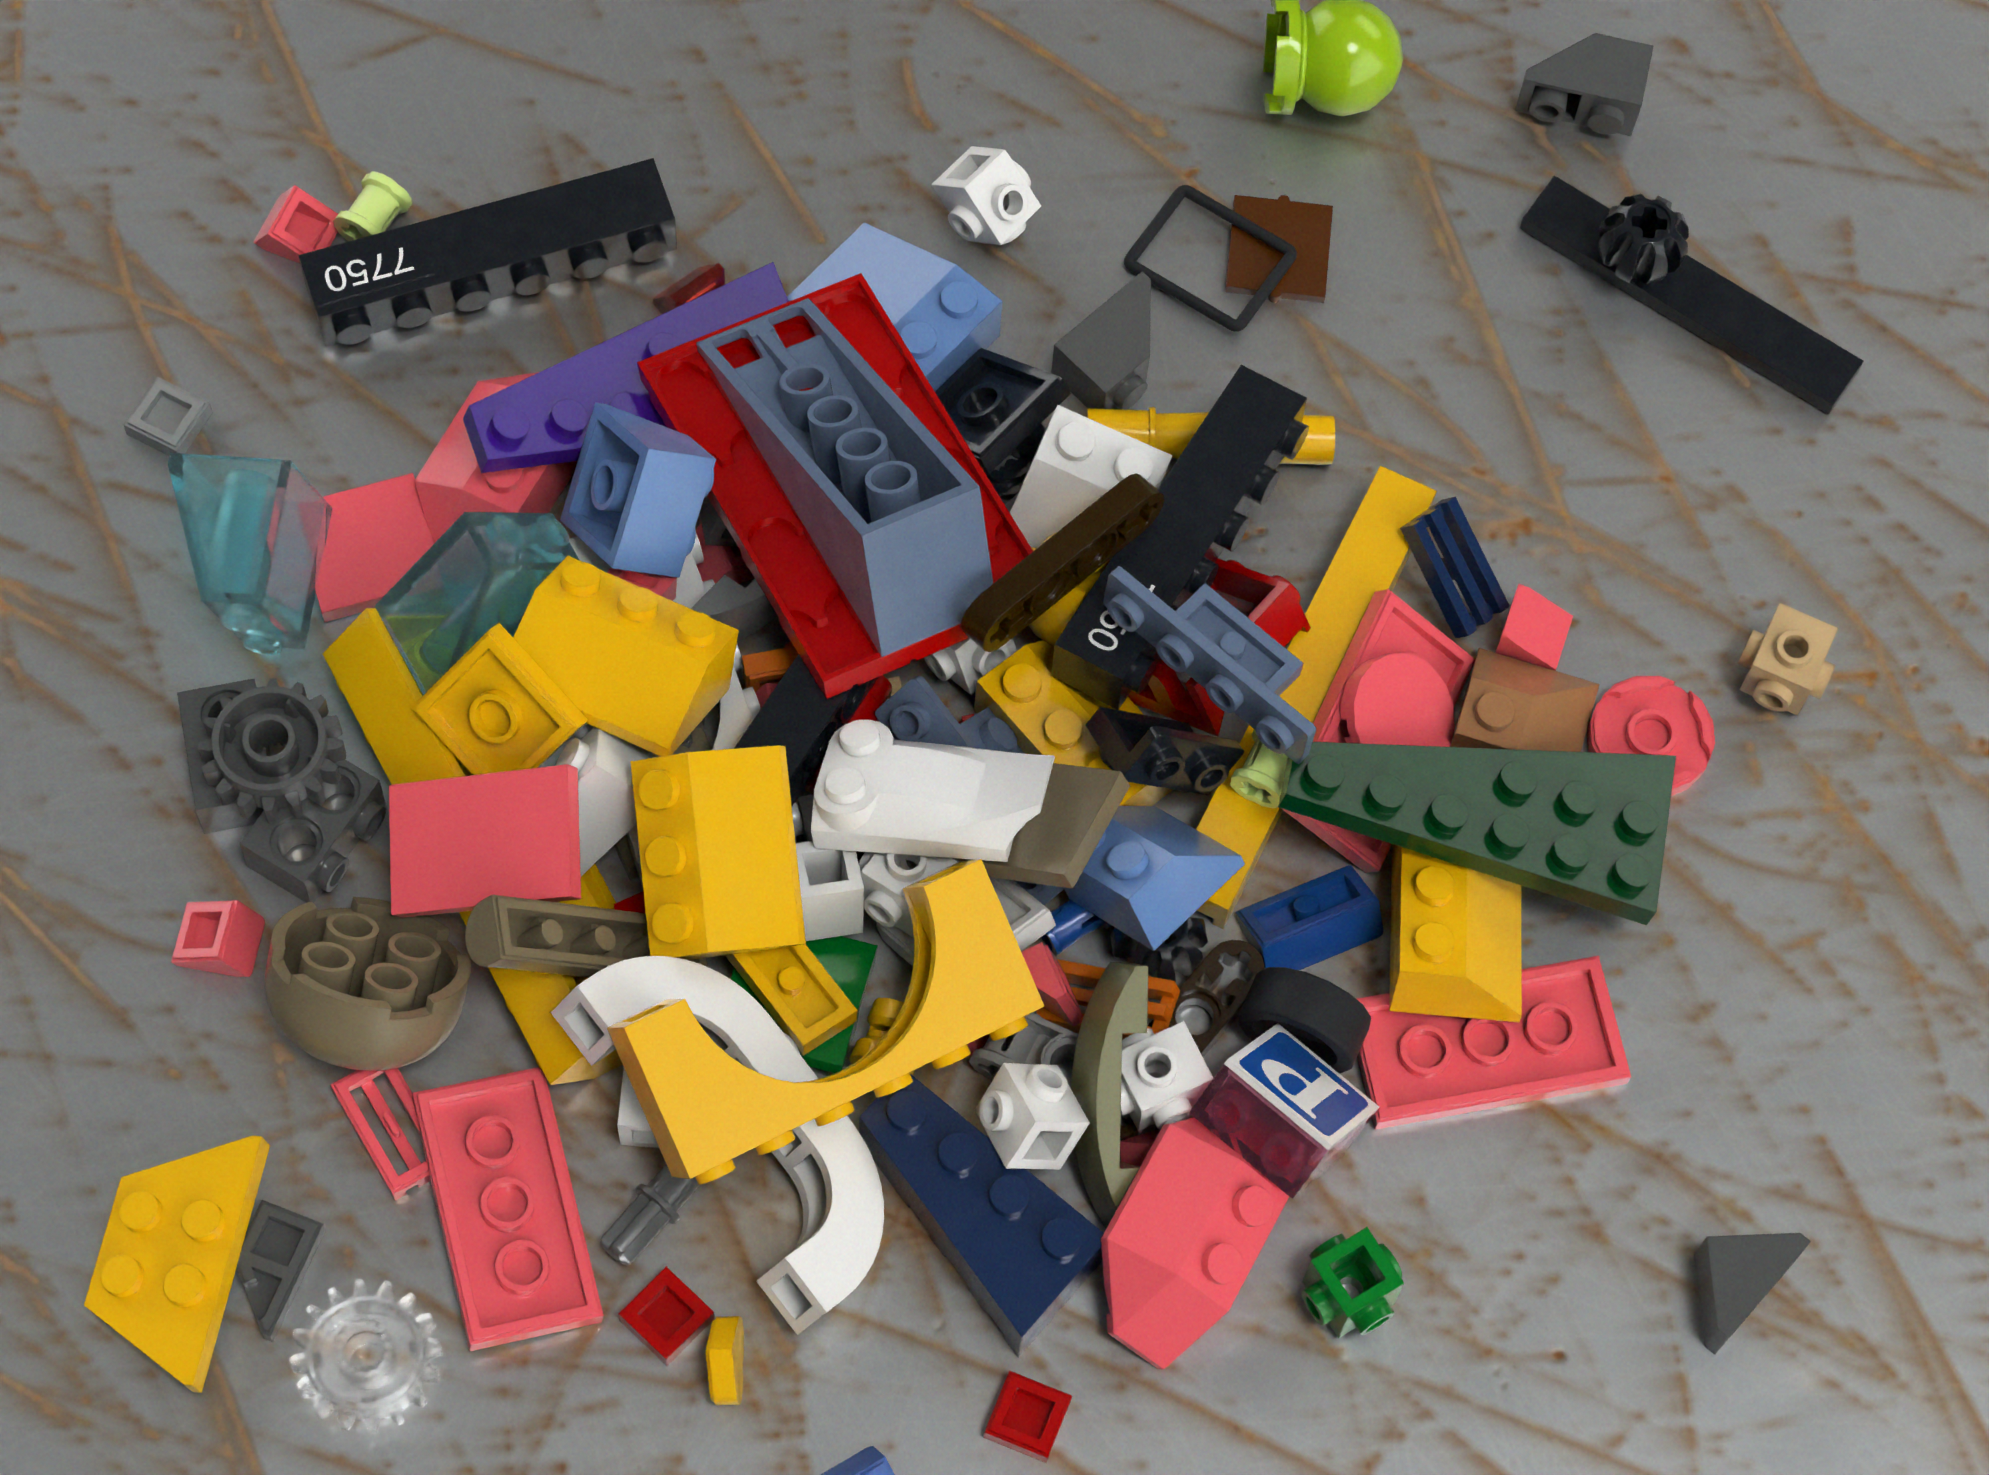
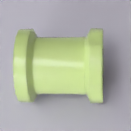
M372 171L370 174H366L361 181L363 190L349 210L340 211L333 221L334 227L348 242L385 232L398 214L407 212L411 207L412 198L408 192L392 178Z
M1254 729L1252 739L1255 743L1243 767L1235 769L1231 777L1230 786L1247 800L1264 807L1277 808L1288 756L1277 754L1268 749L1260 741Z

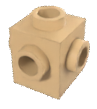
M1779 603L1765 633L1763 634L1753 629L1738 664L1748 668V672L1740 691L1752 695L1758 704L1767 709L1779 712L1788 711L1798 716L1808 696L1821 699L1835 665L1825 661V658L1838 628Z

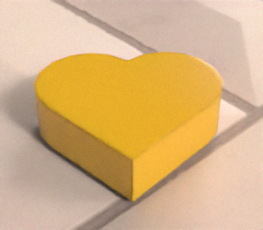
M741 1316L716 1317L712 1321L705 1350L710 1398L715 1405H740L743 1394V1320Z

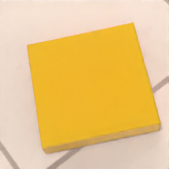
M500 623L490 628L411 707L472 775L539 768L588 721Z

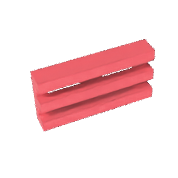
M398 1068L380 1071L356 1070L330 1084L396 1201L407 1195L406 1191L416 1185L421 1187L430 1182L427 1160L421 1163L373 1079L384 1073L420 1135L412 1099L413 1093ZM359 1086L362 1088L408 1168L407 1172L398 1176L350 1091Z

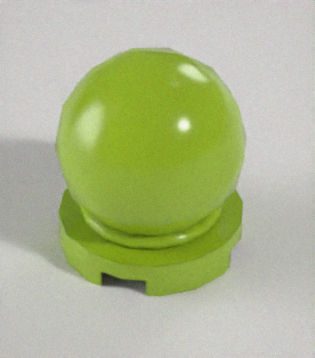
M1271 0V7L1274 8L1275 14L1267 13L1263 55V72L1274 73L1273 94L1265 93L1264 106L1267 114L1292 115L1296 101L1302 98L1317 111L1343 117L1372 109L1392 91L1398 80L1403 63L1401 36L1387 14L1372 3L1360 0H1325L1306 13L1300 9L1299 0Z

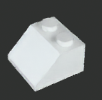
M1057 405L1012 505L1010 514L1029 545L1037 549L1047 537L1061 530L1129 475L1140 474L1158 489L1173 455Z

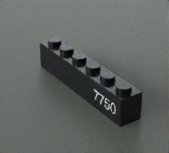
M654 158L301 254L299 259L305 285L325 347L338 343L348 345L362 342L369 338L371 334L399 326L403 328L417 327L429 321L431 317L456 310H478L492 300L517 293L521 295L535 294L546 289L550 284L571 278H593L604 273L608 268L632 261L642 263L654 261L662 257L666 252L677 249L676 223Z
M1240 365L1158 488L1165 498L1159 515L1143 533L1112 557L1054 644L1051 676L1115 710L1120 709L1131 691L1140 694L1145 689L1156 668L1157 660L1153 657L1157 650L1136 631L1129 632L1123 629L1110 616L1107 607L1103 603L1109 574L1118 566L1122 567L1174 611L1184 604L1204 583L1211 587L1219 569V565L1215 563L1224 548L1233 552L1240 543L1249 524V518L1246 517V514L1253 503L1256 502L1264 505L1270 497L1279 478V471L1276 468L1284 456L1293 460L1300 451L1309 431V426L1302 423L1307 397Z

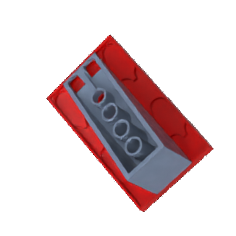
M862 273L637 362L640 380L649 392L650 400L667 428L690 436L716 458L714 482L707 497L741 550L742 559L779 616L780 625L826 699L852 689L855 684L861 685L908 665L913 659L917 661L968 639V636L962 632L960 627L962 617L967 608L983 591L1033 552Z

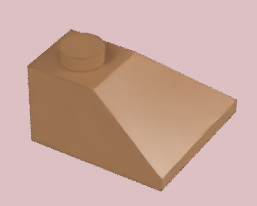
M1479 648L1450 747L1581 752L1600 684Z

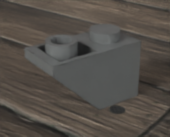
M1594 33L1528 68L1524 76L1515 111L1531 114L1542 121H1563L1590 127L1593 131L1601 134L1611 135L1617 133L1631 136L1642 106L1654 46Z

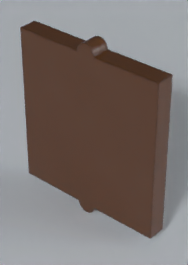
M1235 195L1233 211L1292 244L1297 251L1294 263L1268 296L1269 301L1277 303L1281 298L1324 303L1333 206L1290 201L1286 195H1281L1278 200ZM1231 224L1225 292L1255 295L1284 254Z

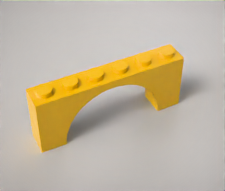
M982 859L958 862L902 889L909 907L914 934V963L906 998L894 1023L880 1042L857 1062L837 1073L804 1082H789L762 1075L742 1065L723 1051L703 1030L693 1015L686 999L664 1000L607 1027L672 1177L685 1179L695 1177L698 1185L716 1180L736 1168L732 1160L733 1158L753 1148L756 1149L758 1155H764L782 1148L795 1140L792 1129L815 1119L817 1126L837 1121L855 1110L851 1102L852 1100L872 1090L877 1098L894 1093L913 1082L910 1075L911 1071L930 1062L934 1069L946 1067L971 1054L968 1047L969 1043L989 1034L992 1041L1000 1040L1028 1026L1025 1016L1044 1007V1004Z

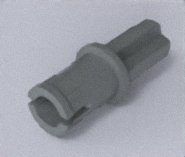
M666 1164L648 1185L639 1184L635 1188L638 1195L636 1199L602 1236L600 1243L604 1250L619 1263L626 1266L632 1264L668 1222L676 1224L679 1221L678 1210L699 1187L695 1177L692 1179L672 1177Z

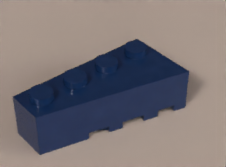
M911 1075L913 1079L911 1084L894 1093L876 1098L860 1115L859 1133L863 1137L877 1166L908 1208H912L929 1231L931 1240L943 1256L948 1257L968 1284L970 1293L984 1312L987 1311L1005 1335V1341L1019 1358L1102 1262L1101 1237L1104 1233L1027 1169H1006L991 1140Z

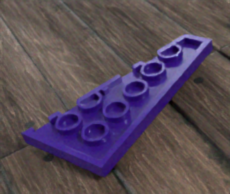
M774 262L469 405L463 421L481 473L578 461L595 402L613 406L667 427L653 406L649 392L640 380L637 362L789 302Z

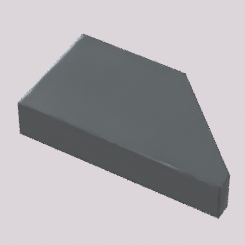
M261 1200L246 1232L236 1269L263 1338L274 1342L326 1229L323 1223Z

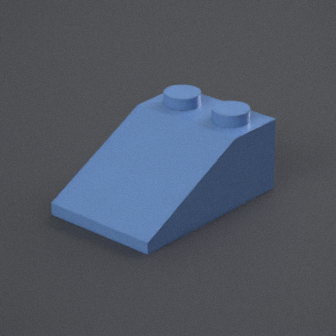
M865 222L787 296L788 301H792L862 273L934 391L942 386L980 348L987 349L1000 336L1003 303L1000 298L957 264Z

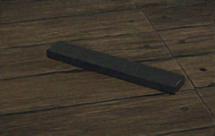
M1555 175L1523 217L1520 229L1825 413L1830 414L1859 372L1864 362L1862 359L1688 255L1685 256L1680 267L1675 272L1667 273L1662 282L1645 285L1642 280L1636 278L1631 279L1630 283L1616 277V268L1605 265L1598 250V241L1601 238L1599 236V226L1610 208Z

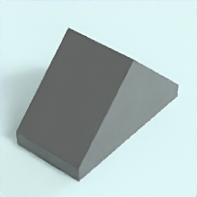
M1802 1233L1707 1236L1694 1254L1704 1345L1714 1355H1716L1811 1242Z

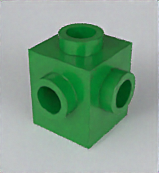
M1368 1227L1347 1239L1343 1234L1336 1235L1310 1253L1311 1261L1302 1281L1306 1289L1302 1290L1301 1294L1307 1309L1318 1324L1324 1326L1329 1323L1337 1337L1340 1338L1357 1328L1361 1335L1368 1334L1394 1316L1395 1312L1391 1306L1395 1304L1405 1284L1402 1280V1271L1392 1252L1384 1244H1378ZM1342 1284L1354 1286L1358 1290L1359 1295L1351 1299Z

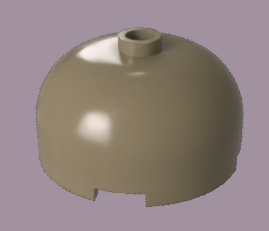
M353 897L351 908L317 910L318 908L312 901L291 909L278 920L272 932L264 981L266 999L279 1028L295 1045L306 1053L329 1064L348 1069L365 1071L389 1070L412 1064L428 1056L440 1047L454 1030L461 1016L471 973V959L469 954L461 955L455 946L448 941L450 929L429 915L406 918L391 915L390 901L365 897Z

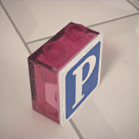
M1277 1023L1226 1060L1189 1113L1293 1199L1342 1159L1379 1109V1106Z

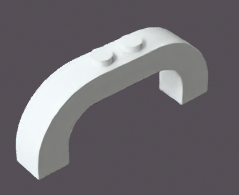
M644 956L609 965L577 985L551 1012L592 1066L616 1049L607 1027L664 1000L686 999L693 1015L708 1036L730 1057L742 1065L762 1075L783 1081L804 1082L819 1079L800 1055L793 1039L782 1032L755 998L723 974L686 959L668 956ZM848 1116L823 1126H817L815 1119L792 1129L795 1136L794 1141L772 1151L798 1190L803 1208V1227L794 1250L756 1282L797 1335L857 1288L871 1268L882 1238L884 1199L879 1174L870 1150Z

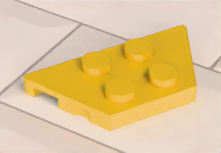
M252 1135L121 1177L84 1302V1306L192 1392L202 1393L268 1156L270 1145L261 1136Z

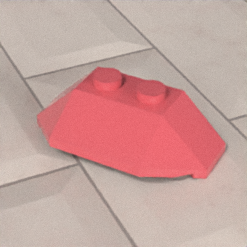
M537 373L478 381L414 480L443 574L494 598L498 596L574 474L577 461L481 473L463 417L469 405Z
M1237 1106L1164 1124L1101 1237L1104 1288L1110 1312L1106 1314L1107 1333L1157 1369L1168 1367L1230 1310L1290 1196L1285 1142Z

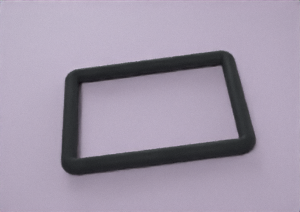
M1182 185L1172 193L1126 254L1124 265L1127 270L1135 275L1143 271L1151 279V284L1228 330L1238 332L1248 325L1294 263L1297 251L1292 244L1191 186ZM1184 197L1284 254L1237 319L1232 318L1137 262L1138 258Z

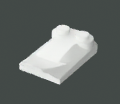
M873 720L852 721L834 732L829 741L814 788L811 822L814 847L817 849L1008 862L1014 836L1029 820L1041 812L1055 756L894 740L890 729L881 722Z

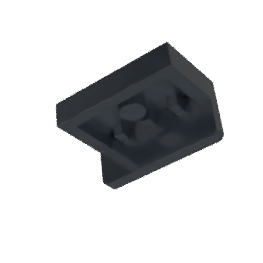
M1099 707L1085 725L1100 748L1099 755L1102 761L1112 770L1121 771L1126 780L1132 783L1209 795L1227 779L1231 768L1244 754V750L1236 740L1194 733L1189 723L1132 712Z

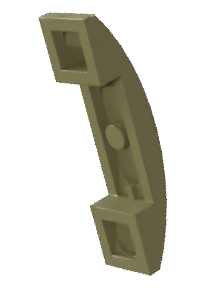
M1110 962L1099 979L1081 1023L1072 1068L1071 1090L1090 1122L1075 1146L1076 1156L1086 1191L1105 1228L1108 1227L1140 1168L1139 1166L1120 1161L1122 1034L1147 1033L1148 966L1128 962Z

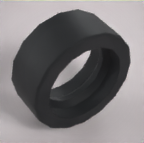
M1267 967L1257 972L1239 1012L1238 1019L1239 1026L1252 1041L1277 1023L1280 1024L1339 1074L1352 1069L1371 1022V1016L1364 1005L1349 992L1310 973L1286 967Z

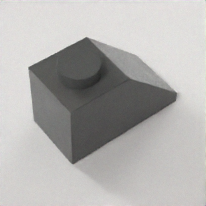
M1143 271L1054 344L1051 373L1063 377L1069 391L1087 408L1129 409L1143 396L1148 387L1146 379L1150 360L1151 279Z

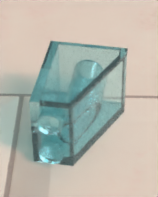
M170 453L168 468L201 601L221 620V624L230 629L243 642V646L252 652L278 655L282 652V648L305 649L316 596L315 586L326 545L332 507L291 460Z
M464 512L375 605L423 695L496 624L500 623L513 637L538 585L567 556L579 560L569 542V535L566 529L557 521L553 513Z

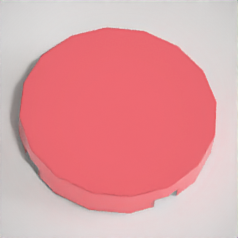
M1384 654L1360 664L1346 683L1340 703L1341 721L1347 720V729L1350 735L1349 737H1344L1346 743L1450 747L1455 731L1454 705L1445 681L1430 663L1413 654Z
M1634 676L1616 683L1603 695L1594 708L1587 728L1588 752L1676 756L1671 796L1688 790L1705 772L1715 746L1713 720L1703 701L1692 691L1687 693L1682 688L1674 686L1675 681L1662 676Z

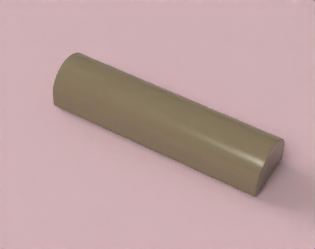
M490 895L473 908L466 926L465 940L468 954L474 963L484 967L589 978L617 962L636 957L650 956L646 913ZM707 958L689 960L708 967Z

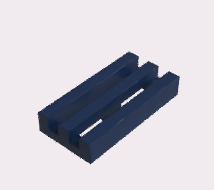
M1456 496L1442 499L1400 528L1455 638L1471 635L1477 630L1476 626L1488 623L1493 619V614L1501 613L1510 607ZM1427 527H1429L1444 558L1440 557L1426 529ZM1452 580L1456 581L1471 612L1468 613Z

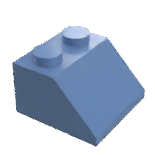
M595 402L560 521L612 569L679 578L685 558L694 547L696 538L695 526L704 497L709 494L713 486L716 458L688 435L613 406Z
M1119 806L1074 888L1064 889L1071 901L1154 951L1241 869L1245 863L1242 856L1156 806Z

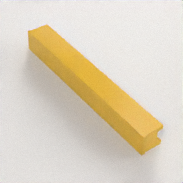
M1383 466L1379 467L1305 613L1311 629L1308 632L1300 630L1293 637L1287 649L1304 664L1300 676L1280 697L1311 723L1314 722L1374 592L1386 589L1393 591L1412 552L1400 528L1432 507L1437 493L1436 490ZM1250 725L1239 743L1244 750V754L1231 768L1227 779L1217 787L1196 828L1199 832L1241 855L1245 863L1241 869L1196 910L1213 918L1212 924L1222 929L1225 928L1283 812L1279 807H1264L1247 800L1230 786L1231 777L1235 769L1243 767L1255 743L1252 739L1254 728Z

